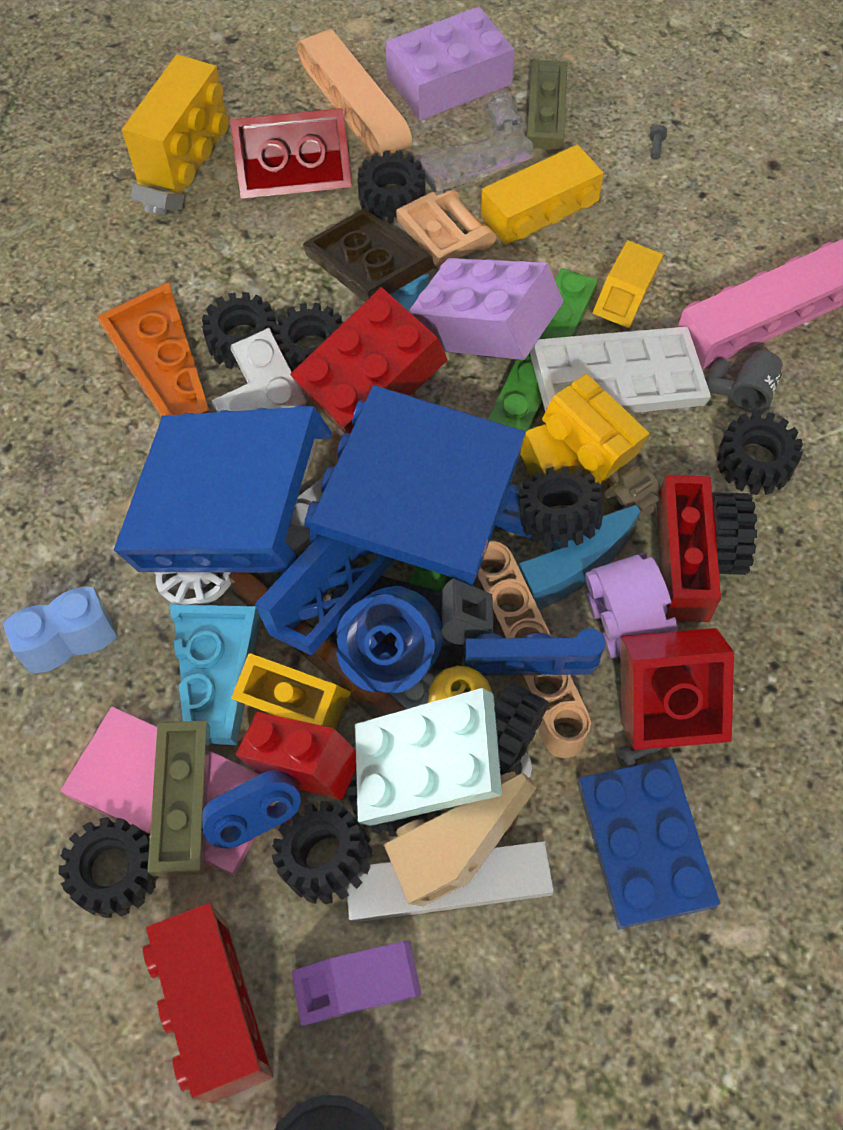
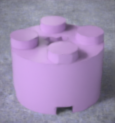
M646 552L594 568L590 572L585 573L589 593H586L588 607L594 620L598 618L602 620L605 632L601 634L605 638V650L609 659L621 658L620 636L678 631L676 618L666 620V604L672 602L656 562L652 557L647 558Z

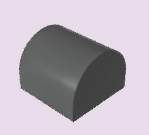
M452 578L442 589L443 637L451 643L465 645V639H475L478 635L493 633L492 594Z

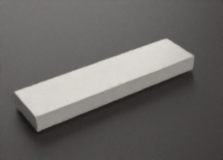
M545 841L494 848L469 884L424 907L408 904L391 862L371 864L368 875L358 872L357 876L363 882L358 889L351 883L346 886L349 894L347 901L350 923L552 896L554 892Z

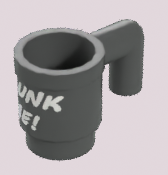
M765 350L754 352L750 359L744 362L736 380L725 379L730 367L727 360L722 358L714 360L705 379L710 393L730 396L736 406L748 412H763L770 407L773 395L782 376L783 363L776 354Z

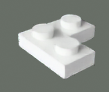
M269 328L231 345L230 349L248 384L213 399L212 405L216 412L223 410H256L258 408L276 409L281 408V405H306L307 402L299 386L290 376L291 371Z

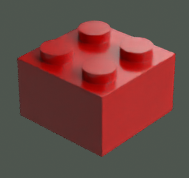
M717 628L620 636L621 723L634 750L732 742L734 651Z

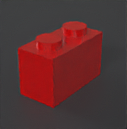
M258 711L235 754L259 774L273 770L283 771L295 779L298 789L341 801L356 770V749L334 728Z

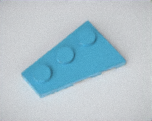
M169 604L171 619L175 624L176 640H174L175 656L179 659L181 682L179 684L183 721L207 720L210 725V744L237 745L244 704L231 699L248 654H254L261 619L256 606Z

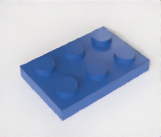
M674 758L589 775L578 779V789L618 930L714 909L720 905Z

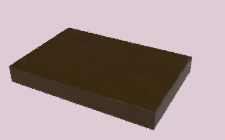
M366 208L303 243L305 253L309 258L364 302L381 287L389 294H392L434 268L431 255Z

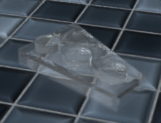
M521 131L418 154L415 155L416 161H420L422 169L425 170V181L438 196L533 158V143Z

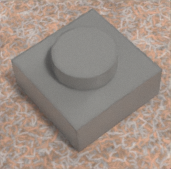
M133 183L130 199L145 203L144 210L167 215V209L182 210L185 195L154 185Z

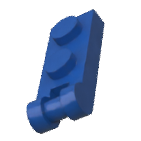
M591 628L582 630L576 638H552L551 635L546 633H532L524 638H503L499 634L486 633L476 636L475 639H465L464 665L479 671L483 676L586 675L593 673L598 668L605 648V638L601 632Z

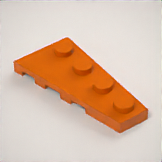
M169 282L97 316L102 329L161 418L162 416L182 415L184 413H210Z

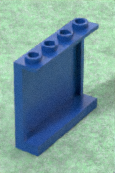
M373 385L366 401L359 400L356 405L352 419L354 428L351 434L344 432L337 450V458L339 460L336 466H328L321 484V492L323 494L320 501H312L306 513L304 527L310 529V544L321 535L453 577L474 587L515 472L526 431Z
M303 405L291 408H258L245 411L223 410L214 413H184L182 415L162 416L114 551L137 572H285L298 558V555L285 542L313 442L314 439L331 438L332 431L314 406Z

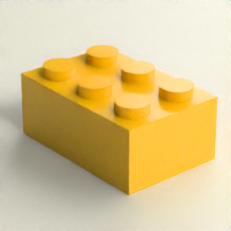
M176 54L121 130L138 184L154 185L182 194L185 188L192 184L195 173L202 163L210 157L212 148L219 138L225 135L229 126V117L225 111L223 87L219 81L217 66Z

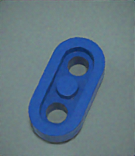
M267 771L211 800L202 812V825L206 840L218 848H234L292 818L298 811L301 803L295 779L283 771ZM280 801L272 806H269L273 802Z

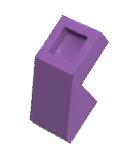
M402 941L329 958L291 971L301 1026L316 1024L357 1011L388 1006L422 995L410 941Z

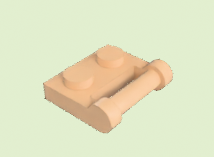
M445 185L396 210L398 223L421 249L433 257V263L438 269L448 258L460 259L477 249L485 251L496 240V234L489 226L482 225L459 200V193L451 185ZM443 210H448L468 233L464 234Z

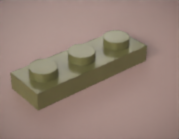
M532 60L526 148L563 150L568 62Z
M207 720L157 722L147 872L151 876L204 874L205 836L202 825V812L207 805L210 725Z

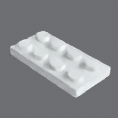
M688 326L538 339L529 352L545 412L555 394L568 385L571 386L574 381L586 373L628 413L705 406L711 398Z

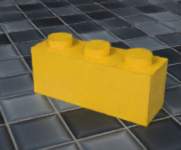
M577 144L482 188L481 217L502 243L508 245L518 239L528 237L531 233L551 223H557L576 211L589 208L599 201L604 172Z

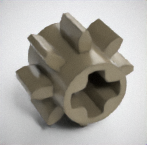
M626 464L610 476L612 481L607 484L609 489L605 491V498L613 512L637 505L640 510L638 521L656 510L654 504L659 501L657 496L660 492V485L650 470L637 466L630 469Z

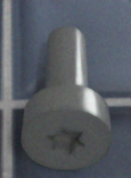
M655 125L650 130V138L653 140L651 153L653 159L660 158L662 141L667 137V128L662 125Z
M623 746L616 750V757L620 766L627 768L635 766L636 760L659 752L661 748L634 750L628 746Z

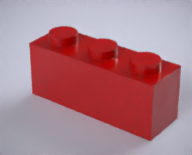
M665 475L658 495L659 501L656 502L660 572L672 602L666 604L667 614L665 617L666 620L676 618V621L710 622L721 600L711 476Z

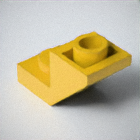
M627 240L608 274L592 314L630 329L645 293L651 287L664 254Z

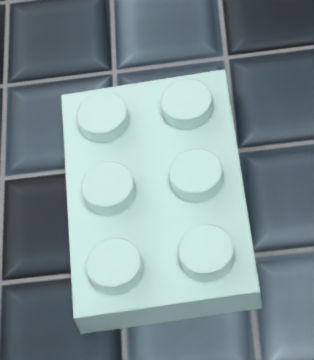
M483 688L355 724L359 823L372 826L502 796L493 693Z

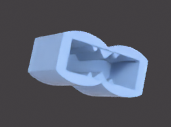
M79 587L69 590L56 597L49 605H35L24 608L3 622L11 651L29 673H43L53 670L66 663L73 655H86L97 652L117 638L108 611L94 587Z

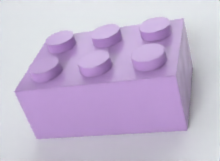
M480 6L385 41L387 78L419 121L512 85L515 49Z
M448 258L440 266L439 271L428 286L419 294L418 299L409 312L438 337L444 352L525 360L564 301L547 262Z

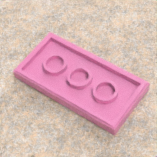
M111 706L60 791L66 797L112 819H125L130 825H136L144 834L150 836L157 727ZM209 751L207 804L214 798L260 774ZM205 838L204 863L236 877L255 838L240 846L228 849L215 847Z

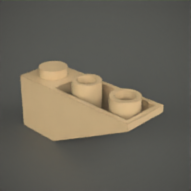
M515 772L500 775L502 796L441 809L443 814L428 822H425L424 819H418L400 827L396 831L398 837L387 842L384 846L408 904L424 907L469 884L537 787L534 781L524 773L517 776Z

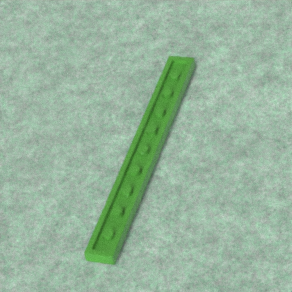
M560 269L555 282L564 302L539 339L572 337L576 335L596 292L598 279L567 269ZM530 353L525 360H516L487 420L523 431L533 428L543 406V401ZM416 566L408 583L442 592L443 587L453 577Z

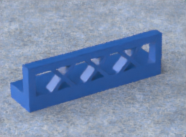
M319 535L256 602L255 606L270 636L312 656L335 630L345 612L362 599L396 559L376 553L377 557L370 565L352 569V564L358 557L374 552ZM348 584L349 589L342 597L324 601L323 596L330 588ZM319 616V623L307 636L294 631V628L302 620Z

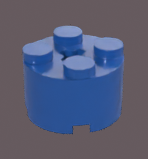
M402 586L382 588L367 595L345 612L337 628L338 650L336 654L344 674L363 690L391 694L404 692L416 685L436 662L444 640L441 620L432 604L419 593ZM391 632L397 640L389 647L384 643L383 639Z

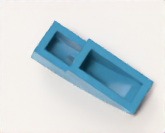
M637 505L603 516L600 530L595 529V536L591 539L583 535L584 543L576 546L574 541L570 540L568 541V548H560V542L554 541L550 553L519 563V569L539 610L557 603L587 584L585 579L586 572L609 564L621 552L634 534L640 515Z

